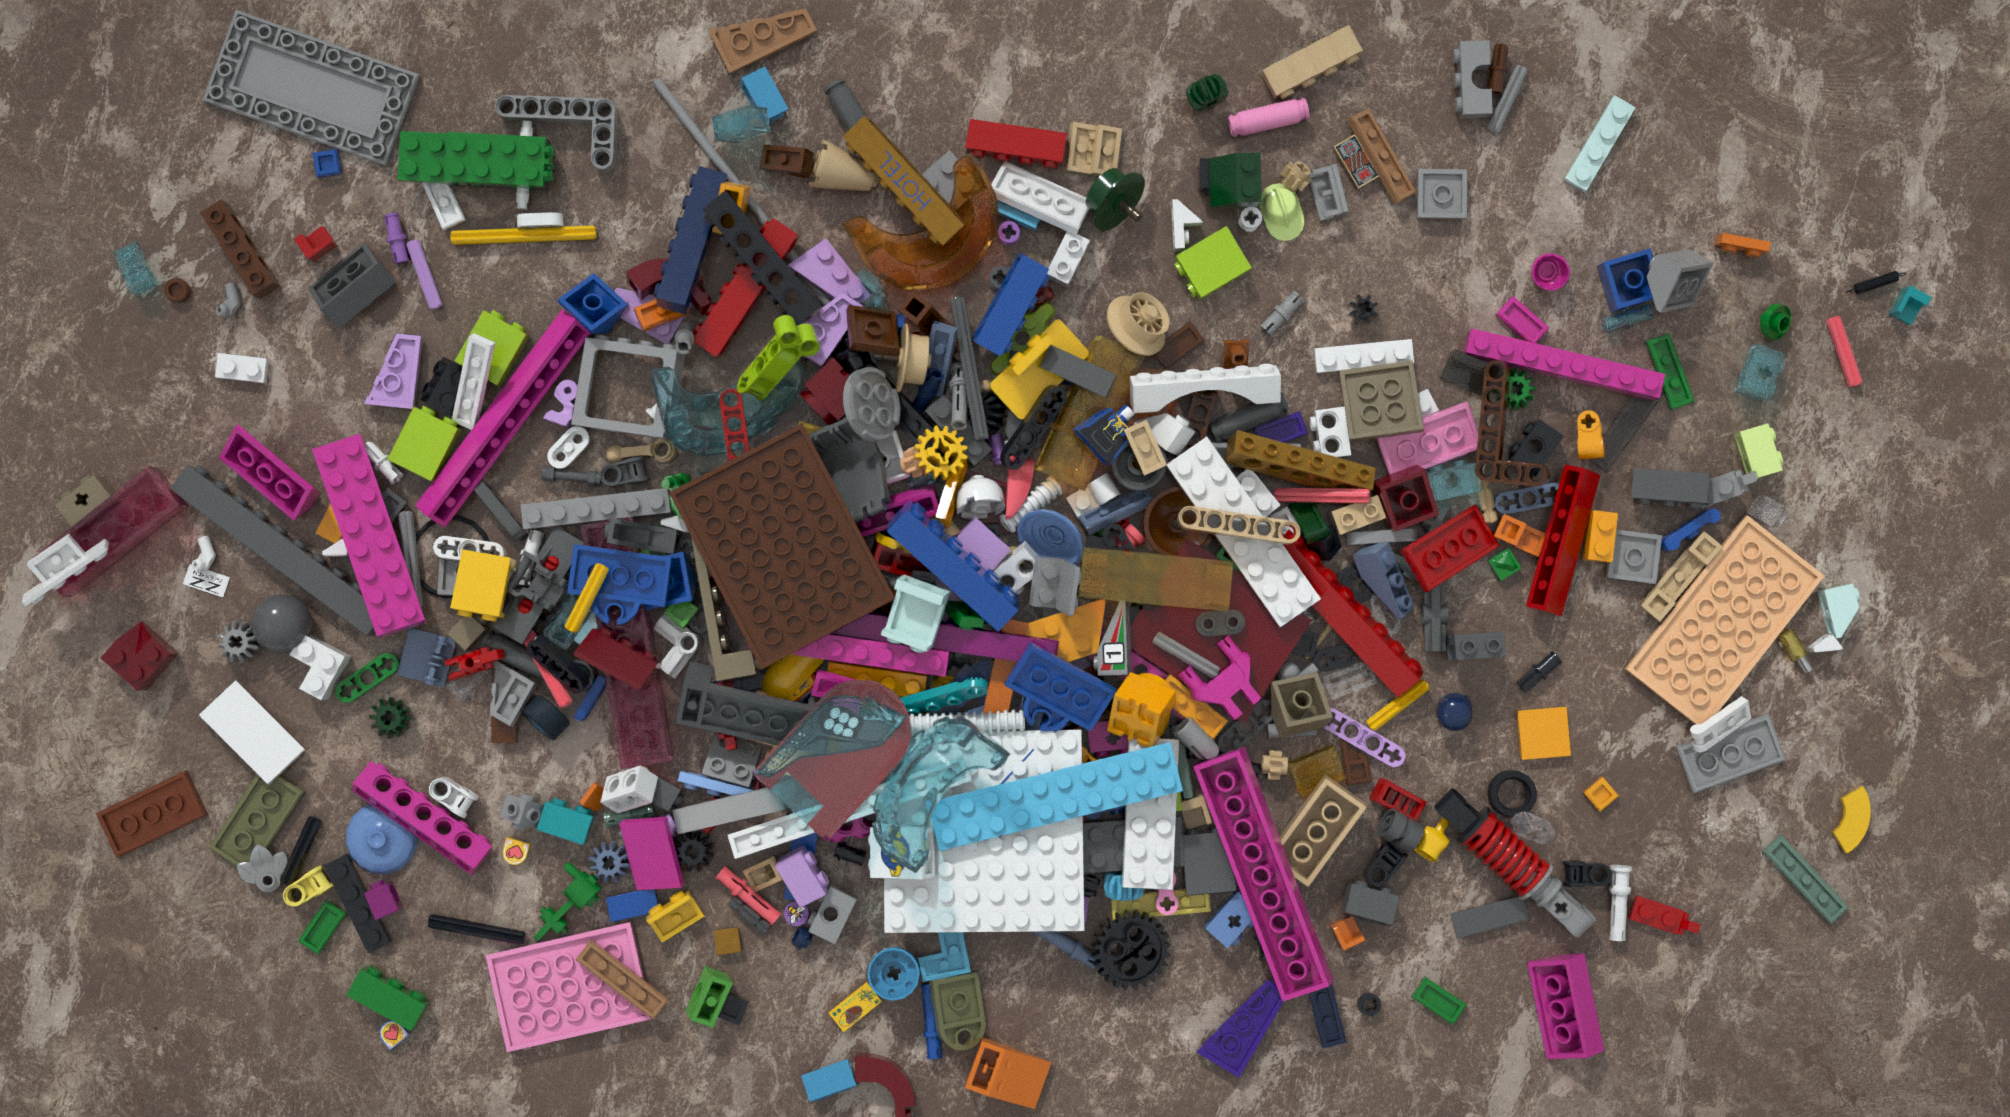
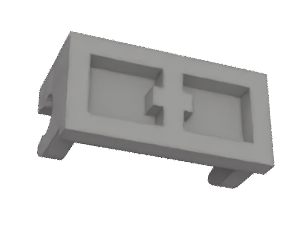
M1337 164L1312 170L1308 177L1312 179L1310 186L1319 221L1346 215L1349 210Z

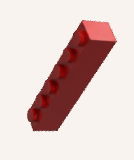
M774 218L771 222L767 220L760 230V233L784 261L801 237ZM764 253L756 254L754 264L757 267L765 266L767 256ZM740 262L733 271L734 278L730 283L726 282L719 292L722 295L717 304L713 302L706 312L707 319L703 324L699 323L693 331L695 336L694 343L717 358H721L767 288L764 284L759 286L751 277L753 270L748 264L743 267ZM777 272L771 274L769 279L770 282L772 281L773 277Z
M1564 465L1526 607L1562 617L1601 475L1586 468Z

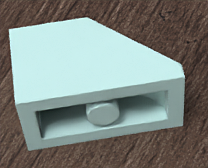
M1844 584L1817 591L1827 633L1834 635L1836 639L1842 637L1859 609L1860 595L1853 584Z

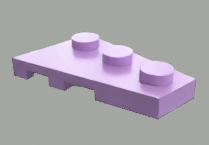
M824 239L788 265L793 273L796 272L805 278L806 282L824 291L831 299H835L841 293H844L862 304L871 297L870 293L827 239Z
M616 288L614 292L628 304L620 318L642 330L634 313V307L653 301L656 298L649 294L641 300L635 291ZM691 302L689 304L688 310H690L693 305ZM686 316L645 331V333L665 344H670L676 331H678V326H680V323L684 321Z
M841 293L821 308L810 319L801 323L810 324L815 329L820 349L815 355L806 358L820 367L825 365L848 331L846 315L848 305L863 307V305L844 293Z
M396 334L384 359V365L379 375H377L371 393L367 396L364 404L411 410L415 407L423 342L422 336Z

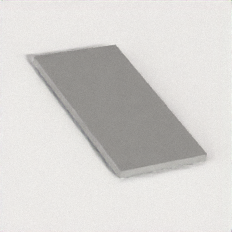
M235 10L202 101L388 167L421 76L406 69Z

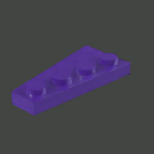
M1266 979L1196 1052L1235 1076L1240 1077L1284 1002L1281 999L1277 985Z

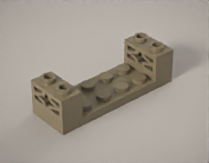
M691 536L716 681L726 682L761 676L760 670L762 669L752 650L727 654V651H731L729 637L725 636L723 627H726L727 624L725 614L719 608V603L722 602L721 591L715 586V580Z

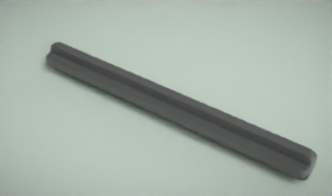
M955 297L951 299L950 303L954 326L958 328L957 343L975 440H984L989 437L966 303L964 297Z

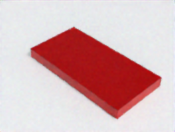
M1475 504L1400 551L1426 593L1499 548L1500 544L1494 537L1488 524L1485 523L1483 515Z

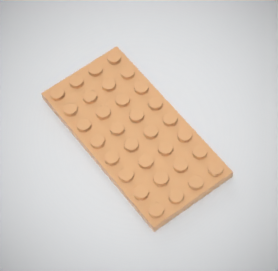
M1748 515L1742 518L1723 542L1721 550L1702 569L1625 667L1627 672L1695 725L1704 723L1720 711L1824 578L1823 574Z

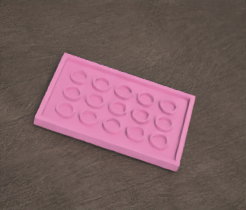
M632 922L486 955L507 1052L651 1019L575 960L592 939L644 979Z

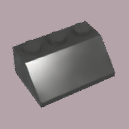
M363 242L308 287V290L320 310L338 328H341L344 324L351 322L354 316L362 309L369 307L378 296L387 292L396 281L370 247Z

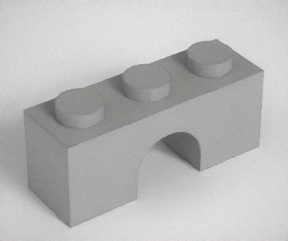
M1490 40L1460 41L1456 49H1453L1452 54L1453 64H1457V73H1454L1453 79L1454 88H1458V97H1455V112H1459V119L1489 118L1493 113L1492 89L1476 87L1472 82V72L1486 70L1491 65Z

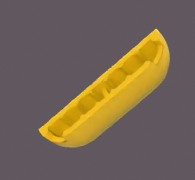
M789 655L768 668L762 680V691L767 693V696L789 700L825 659Z

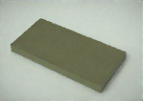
M256 774L208 848L235 866L241 862H250L251 853L257 844L267 849L270 847L306 791L281 775L268 785Z

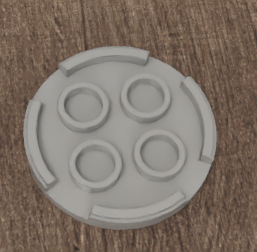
M866 367L854 371L848 377L843 391V406L847 420L854 432L862 439L869 442L886 440L890 437L895 425L899 424L900 402L896 389H892L890 383L885 378V373L877 368Z

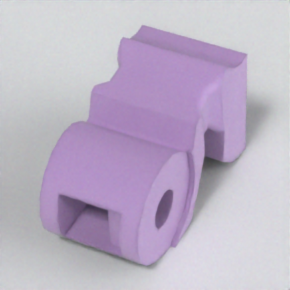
M564 380L559 383L555 389L554 396L563 404L564 408L561 412L553 410L547 412L543 419L570 428L574 411L573 404L575 403L578 387L575 382Z

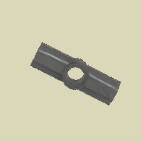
M1445 582L1426 593L1423 590L1420 619L1423 626L1424 651H1446L1448 605L1445 603Z

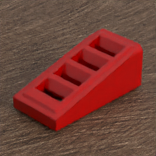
M1383 778L1378 780L1369 798L1388 810L1392 808L1406 815L1407 819L1411 818L1416 822L1427 803ZM1395 791L1398 792L1392 804H1389ZM1404 796L1407 797L1401 809H1398ZM1412 801H1415V804L1410 814H1407L1406 812L1409 809Z

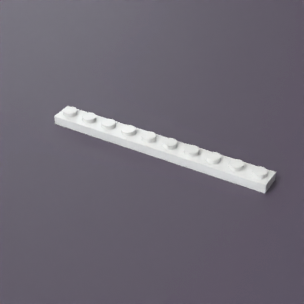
M965 757L877 785L842 824L973 781ZM820 804L729 834L728 839L734 858L737 859L815 833L807 823L819 812L823 805Z

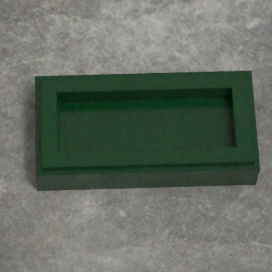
M1293 502L1288 504L1289 510L1307 544L1331 535L1315 503Z

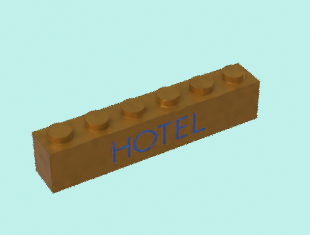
M863 116L843 136L847 141L845 143L846 147L853 154L858 153L864 159L862 164L871 173L875 171L880 177L879 183L886 190L889 191L891 189L897 195L895 200L904 209L908 207L911 210L913 220L920 227L924 225L930 231L928 236L937 245L940 243L948 245L968 226L962 217L870 117Z

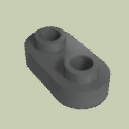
M1237 610L1203 612L1195 620V628L1202 636L1237 634L1242 631L1245 625L1244 616ZM1231 617L1237 620V624L1234 627L1228 624V620ZM1206 619L1212 621L1210 629H1206L1203 625Z

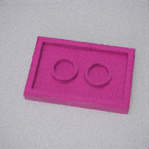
M668 818L622 820L619 825L636 889L681 888L684 885V880Z

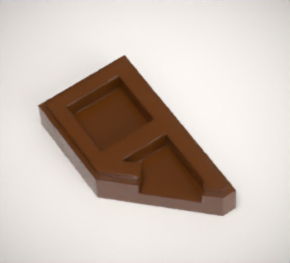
M1339 740L1346 785L1372 782L1368 757L1345 740Z

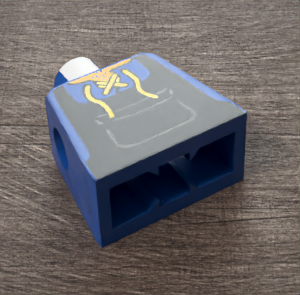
M1126 405L1116 413L1113 409L1105 407L1076 426L1073 431L1102 464L1111 465L1128 442L1124 430L1129 428L1126 423L1135 414Z

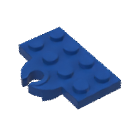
M574 544L568 594H581L595 564L601 563L609 568L591 605L594 614L603 622L610 624L611 617L609 611L614 605L619 606L621 609V616L617 619V625L632 621L639 613L642 604L667 607L673 564L672 557Z
M1032 642L1028 644L1005 680L1006 687L1025 696L1023 700V713L1027 722L1032 726L1035 715L1038 712H1045L1048 714V717L1040 723L1039 730L1054 731V733L1062 729L1069 720L1091 732L1117 692L1116 688Z

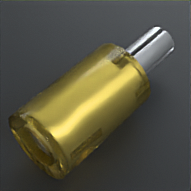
M1791 627L1781 632L1777 639L1791 662L1797 660L1804 673L1810 672L1812 667L1805 658L1808 652L1794 629Z

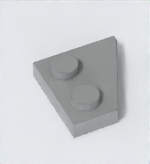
M495 661L493 663L495 679L494 683H492L491 693L493 699L490 704V715L514 727L537 683L500 661Z

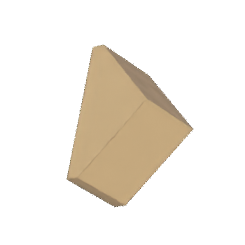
M777 853L743 870L751 889L755 892L783 880L775 868L778 860Z

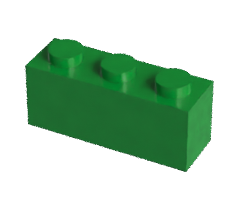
M366 966L360 969L346 996L410 1031L417 1028L430 1004V1001L425 999L426 995L415 989L410 991L404 987L405 984L396 978H391L390 980L383 976V971L377 967Z

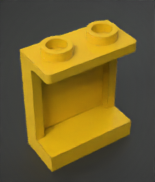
M462 549L450 608L458 610L457 615L472 618L474 613L482 615L481 619L496 622L497 618L504 619L505 614L502 613L510 570L515 569L516 560L509 557Z

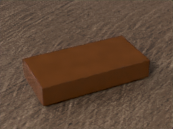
M1189 321L1165 339L1164 346L1154 356L1163 368L1167 370L1205 340L1191 321Z

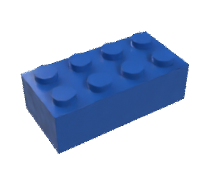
M1018 253L977 327L972 340L999 356H1002L1003 352L1007 354L1014 341L1011 338L1015 330L1019 332L1026 321L1023 317L1027 309L1032 310L1038 299L1035 294L1039 287H1045L1050 278V275L1047 274L1049 268L1024 254Z

